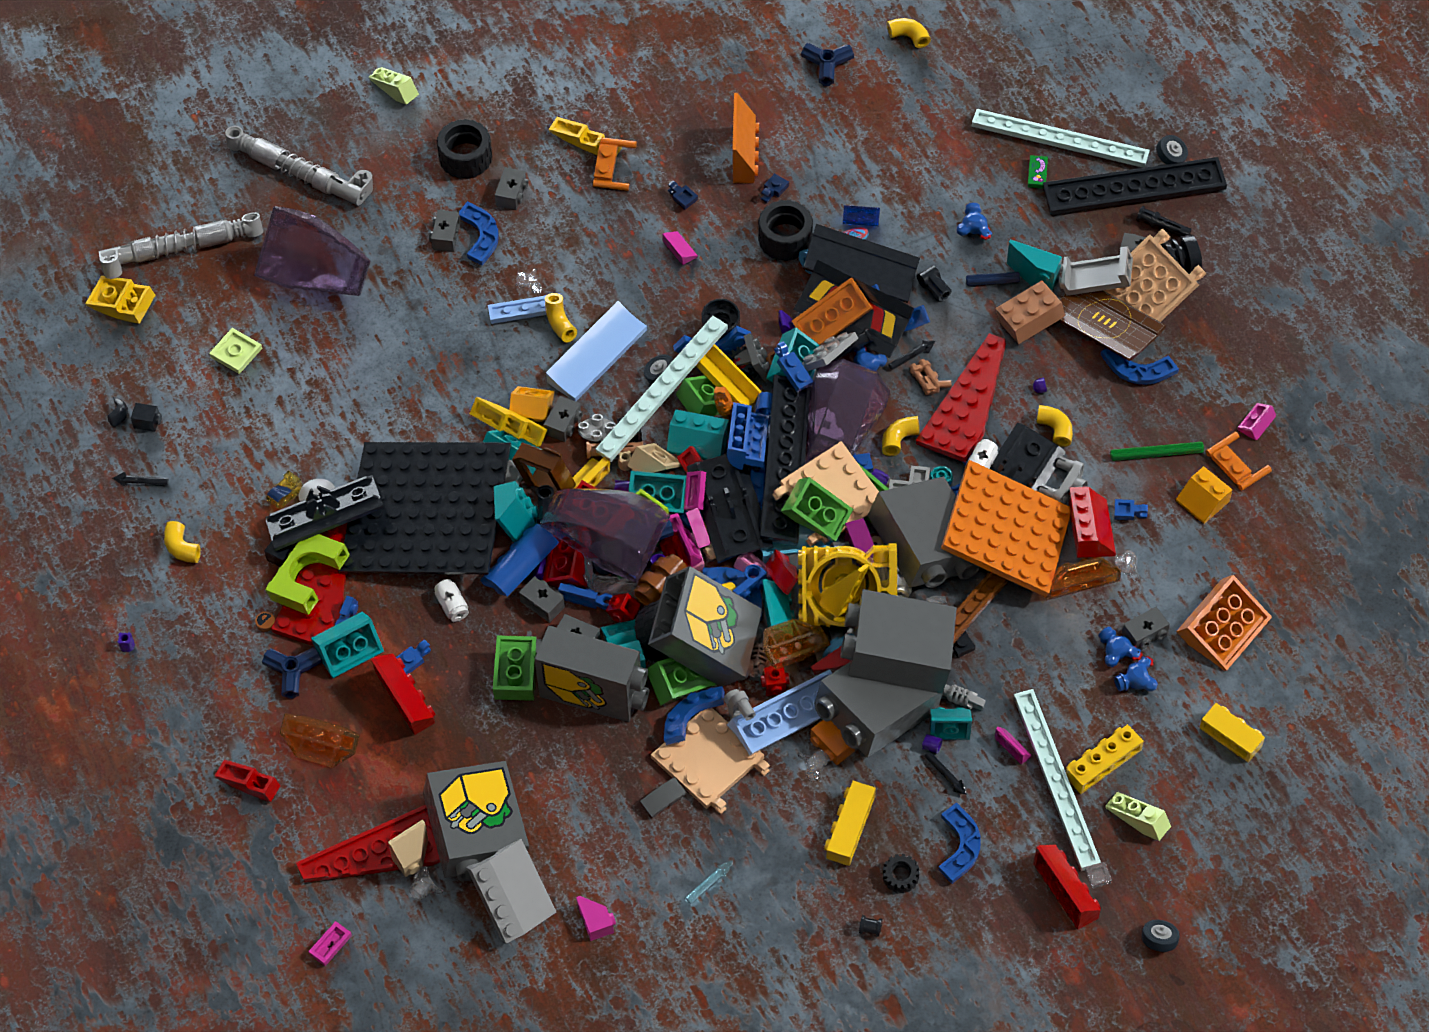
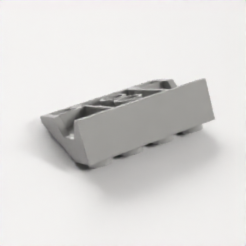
M522 839L498 850L493 856L466 867L494 927L504 943L507 944L524 935L556 913Z

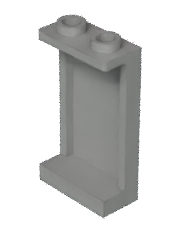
M1128 246L1121 247L1120 255L1078 262H1070L1068 256L1064 257V262L1061 264L1062 278L1059 279L1060 287L1064 289L1067 296L1128 287L1131 285L1133 257Z

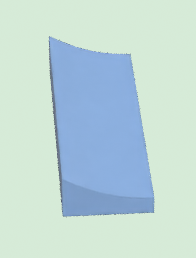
M617 301L546 372L547 383L571 400L577 401L647 331V326Z
M829 669L754 707L753 710L756 715L751 720L746 721L744 716L740 714L732 718L727 726L738 737L748 754L752 755L819 721L821 718L815 710L814 703L821 680L832 674L831 670Z

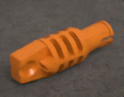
M715 387L714 402L717 411L723 419H728L731 423L733 407L731 396L726 387Z

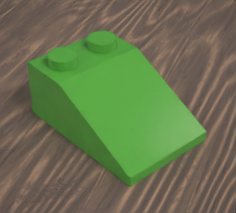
M705 375L685 378L676 396L687 411L712 417L719 414L714 402V389L716 386Z
M807 477L797 481L781 512L802 526L836 542L854 509L816 481Z
M497 635L493 679L494 699L534 700L536 637Z
M672 658L658 661L647 668L648 677L660 706L717 685Z

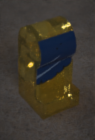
M289 470L283 475L284 478L266 496V500L278 509L283 508L297 496L302 487L301 479Z

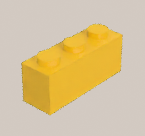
M1217 703L1213 705L1201 720V730L1248 763L1263 746L1265 737L1259 730L1251 728L1243 719L1234 716L1226 707L1220 706Z

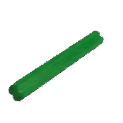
M1203 442L1112 449L1110 451V458L1112 461L1202 453L1204 451Z

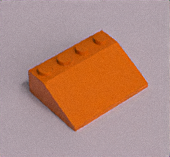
M734 93L733 183H755V176H758V165H755V162L759 161V151H755V148H759V137H756V133H759V123H756V115L738 93Z
M1231 575L1218 582L1176 632L1190 647L1224 671H1227L1272 616L1234 575Z

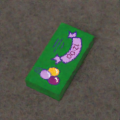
M1030 155L1029 188L1043 189V182H1046L1047 156Z

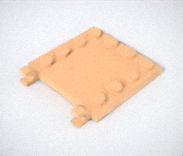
M1161 229L1154 238L1151 235L1147 236L1131 252L1133 257L1131 285L1103 291L1161 322L1199 286L1196 281L1203 278L1206 272L1198 265L1188 274L1161 246L1162 243L1170 239L1165 230Z
M841 441L779 482L781 487L774 490L772 496L776 501L786 494L790 496L799 479L810 477L854 509L847 522H851L868 516L879 491ZM815 532L808 537L806 542L811 547L820 540L826 544L830 539Z
M713 708L700 711L687 723L685 741L669 745L663 743L651 754V758L672 778L675 777L681 786L706 809L712 806L718 813L722 814L727 808L725 807L726 802L720 797L754 767L765 776L770 772L768 769L770 765L763 760L764 754L761 751L749 755L738 737L727 726L728 722Z

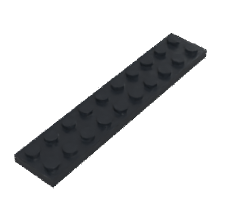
M1218 157L1043 182V190L1050 215L1227 189V183Z
M774 375L772 384L759 539L797 546L800 524L781 512L789 496L786 494L776 501L772 494L774 490L781 487L779 482L805 465L811 386L796 392L788 378L780 375Z

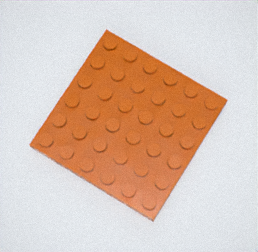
M969 460L963 473L941 549L1047 597L1050 593L1070 519V506Z

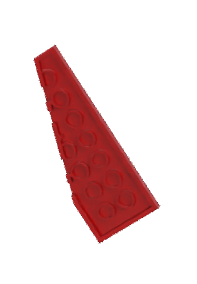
M988 334L917 437V445L966 463L977 443L981 441L985 434V425L988 421V413L997 384L996 380L1000 372L999 367L1006 347L1005 338Z
M348 523L320 533V535L344 544ZM312 563L303 567L295 582L312 588L319 601L309 615L283 605L271 628L272 632L314 646L311 638L335 626L336 621L341 615L340 610L344 602L347 573H339L337 568L323 563Z
M423 805L296 862V866L304 883L400 870L392 860L388 841L422 819L425 822L428 835V845L422 867L440 863V858L426 805Z

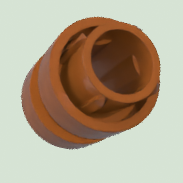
M674 554L659 557L651 565L652 572L645 571L637 580L638 586L634 589L636 598L644 606L659 600L666 577L686 568V564Z

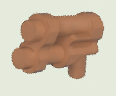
M922 359L919 361V365L913 363L909 366L911 375L916 378L926 395L939 393L940 388H951L952 386L951 380H938V374L933 372L928 360ZM921 372H925L927 376L923 377Z

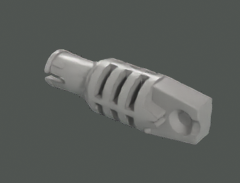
M946 684L942 695L947 697L949 702L967 709L975 708L982 711L986 702L978 697L977 693L957 685L949 686Z

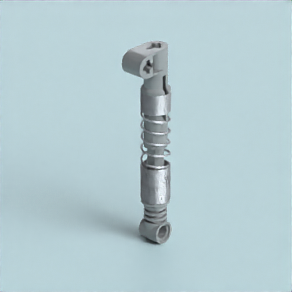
M231 126L225 131L227 147L230 150L245 152L253 160L275 170L281 168V173L289 170L290 177L294 175L297 180H304L305 184L311 183L313 188L326 194H334L359 206L373 191L372 174L367 170L356 172L349 181H346L335 172L320 167L318 164L313 165L311 161L306 162L305 158H298L296 154H290L288 150L267 140L254 138L243 133L242 128L239 126Z
M252 212L245 214L241 221L237 219V222L233 220L231 223V221L225 219L195 226L191 233H188L184 228L182 235L175 231L174 234L170 235L165 233V236L162 237L156 235V238L153 239L150 237L140 240L136 239L127 245L99 251V257L105 278L113 279L122 274L121 264L134 261L136 263L158 259L160 255L168 256L169 253L173 252L177 254L178 251L182 250L186 252L187 246L191 245L195 250L196 244H199L200 248H207L212 245L231 242L235 238L234 236L238 238L239 235L241 237L244 236L243 234H246L248 237H256L263 233V227L259 213Z

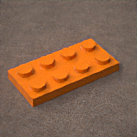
M850 278L793 319L792 322L796 328L821 346L825 344L824 341L826 339L836 336L873 308L854 279Z

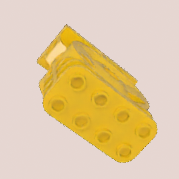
M897 544L873 545L866 553L851 546H802V550H798V565H802V569H799L798 585H802L798 592V602L802 604V608H799V623H803V627H807V625H815V627H819V625L845 627L846 612L836 617L819 605L822 599L818 584L819 577L825 566L831 563V559L834 558L835 564L831 565L823 575L822 590L857 570L859 567L852 563V558H854L861 566L866 563L870 565L867 570L869 577L868 590L875 592L887 591L889 594L897 596ZM878 567H889V578L887 580L881 581ZM865 576L851 601L853 604L860 600L863 589H866Z

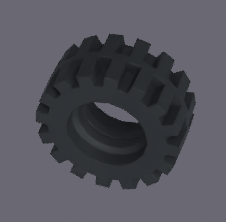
M895 854V857H889V860L884 864L882 873L885 885L896 893L897 891H900V893H904V891L909 892L911 888L914 889L919 881V866L916 860H912L911 856L905 857V854L901 856ZM898 867L906 868L910 876L906 880H897L892 875L893 870Z

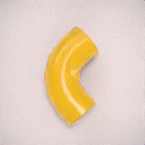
M900 18L887 21L886 23L890 38L908 36L917 48L926 47L931 42L927 30L915 20Z
M557 293L546 295L545 310L549 324L560 339L566 343L571 342L577 335V329L570 323L565 314L562 295Z
M1039 405L1037 423L1049 425L1053 428V443L1061 447L1070 446L1073 431L1072 424L1067 415L1059 409Z
M918 416L898 419L889 425L882 439V453L884 455H898L901 452V440L904 437L920 434Z
M176 521L167 522L164 531V544L168 552L178 560L198 563L200 545L184 541L185 526L182 523Z

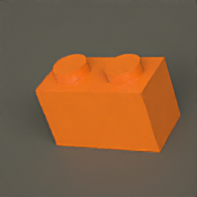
M822 720L811 728L810 740L812 744L817 748L820 747L825 757L836 765L855 752V749L845 743L841 731L831 720L828 722Z

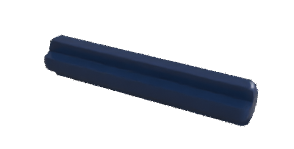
M1019 272L966 276L967 286L1020 282Z

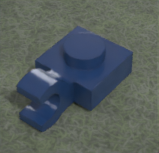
M774 173L764 184V190L761 192L764 196L761 200L768 203L774 195L780 197L789 187V181Z
M674 180L668 184L670 187L668 192L673 195V200L684 210L698 200V195L686 185L681 188Z

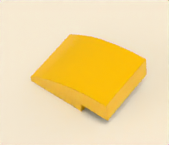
M101 275L85 304L105 315L140 324L156 295L150 286L134 284L131 279H107Z

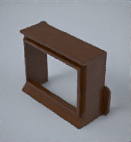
M522 442L512 458L514 465L528 487L534 485L539 488L542 485H550L554 490V494L565 497L576 486L559 452L545 447L542 450ZM527 465L536 468V471L533 475L531 474Z

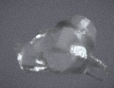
M534 268L529 273L524 271L518 272L515 286L524 288L526 291L533 292L534 294H540L542 285L538 282L536 276L537 269Z
M1128 550L1119 556L1116 555V568L1122 573L1129 575L1133 581H1138L1136 554Z
M818 749L812 755L798 754V757L805 762L808 780L811 782L819 781V775L823 773V767L827 766V763L830 761L826 753Z
M422 866L415 875L414 883L411 884L409 892L415 899L422 900L429 893L442 894L443 889L434 884L428 868Z

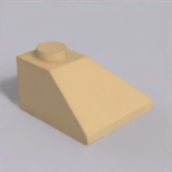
M653 443L637 446L627 466L633 469L632 471L657 473L681 467L682 465L676 457Z
M423 819L388 841L392 860L405 877L417 873L424 863L428 835Z

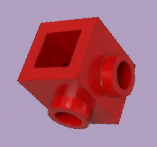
M628 593L614 595L608 602L609 605L606 612L615 622L631 621L634 619L641 604Z
M771 665L764 668V675L760 676L761 686L765 687L766 696L780 695L786 692V685L790 684L789 674L784 672V666Z

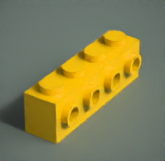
M1128 724L1123 728H1117L1111 737L1102 739L1093 750H1087L1078 761L1073 760L1068 764L1066 775L1069 782L1080 794L1084 793L1142 750L1144 741Z
M852 781L851 786L846 787L844 793L846 800L844 805L840 804L837 812L839 816L838 821H834L831 828L832 837L827 839L825 843L826 859L850 866L875 799V787Z

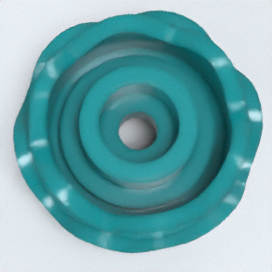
M946 466L935 467L929 475L930 480L944 476L949 485L953 481L952 471Z

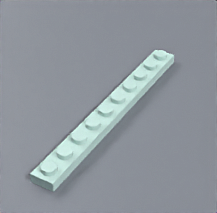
M980 109L976 110L972 121V127L1143 168L1146 166L1150 151Z
M712 316L598 445L596 453L612 462L726 332L728 325Z
M1034 690L1014 694L1015 703L1081 871L1098 867L1101 861Z

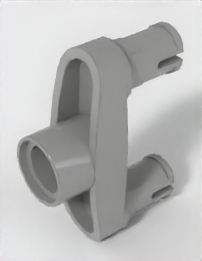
M1060 456L1056 462V467L1068 471L1069 474L1060 488L1055 489L1042 484L1038 492L1065 504L1069 500L1070 487H1087L1088 481L1082 479L1084 463Z
M734 689L724 696L723 699L728 706L730 719L740 714L744 716L746 721L755 717L756 713L748 702L749 698L744 691L739 692V690Z

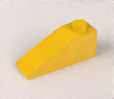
M866 563L830 587H825L820 595L822 599L819 605L836 617L846 612L848 603H851L870 565Z

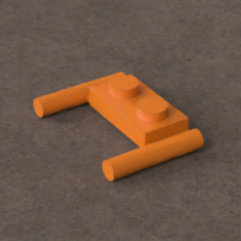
M601 137L593 187L629 191V184L612 182L618 147L636 149L637 141Z
M1234 432L1205 452L1243 491L1272 472V469L1267 465L1252 475V471L1227 446L1239 438V434Z

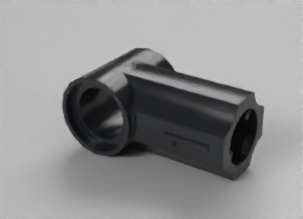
M931 266L917 274L919 284L924 289L928 288L938 301L946 300L951 294L952 290L941 279L940 272L935 266Z
M542 485L537 489L538 520L540 524L547 526L555 522V495L550 485Z

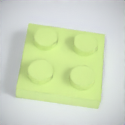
M231 328L209 354L210 358L240 374L261 351L262 345Z

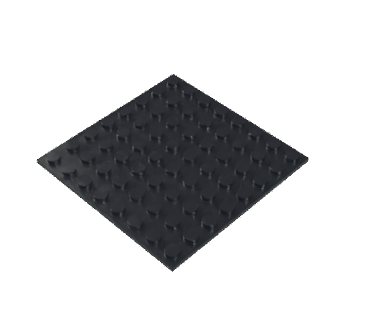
M364 442L357 479L373 475L384 508L348 522L344 544L350 555L341 569H338V572L488 575L498 523L495 520L494 486L505 484L511 443Z

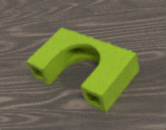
M320 534L300 541L293 551L289 553L288 558L279 567L278 572L272 581L268 583L265 590L271 601L309 615L319 599L312 588L295 582L298 572L303 567L312 563H323L340 570L350 554L345 544Z

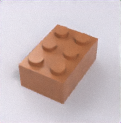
M1043 281L1038 282L996 308L999 322L1018 344L1065 317L1062 302Z

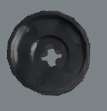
M1193 235L1181 236L1177 242L1175 239H1170L1161 244L1188 274L1198 265L1202 268L1201 251Z
M715 299L704 306L701 313L702 327L712 316L728 325V329L719 340L736 326L740 327V311L732 301Z

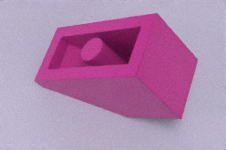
M582 896L576 897L577 907L590 941L614 933L613 925H616L613 913H608L606 906Z

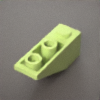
M383 67L376 69L369 76V79L400 103L408 104L419 95L411 77Z
M1119 792L1106 805V809L1136 830L1158 841L1161 840L1171 827L1164 810Z

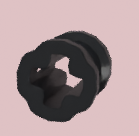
M862 915L859 933L866 932L880 937L883 919L875 920Z

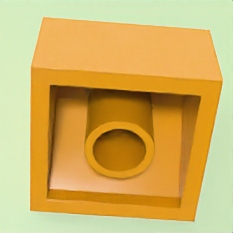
M517 386L511 393L509 410L525 418H532V421L543 422L550 414L554 391Z
M1203 466L1189 479L1176 498V502L1205 524L1230 502L1233 489Z

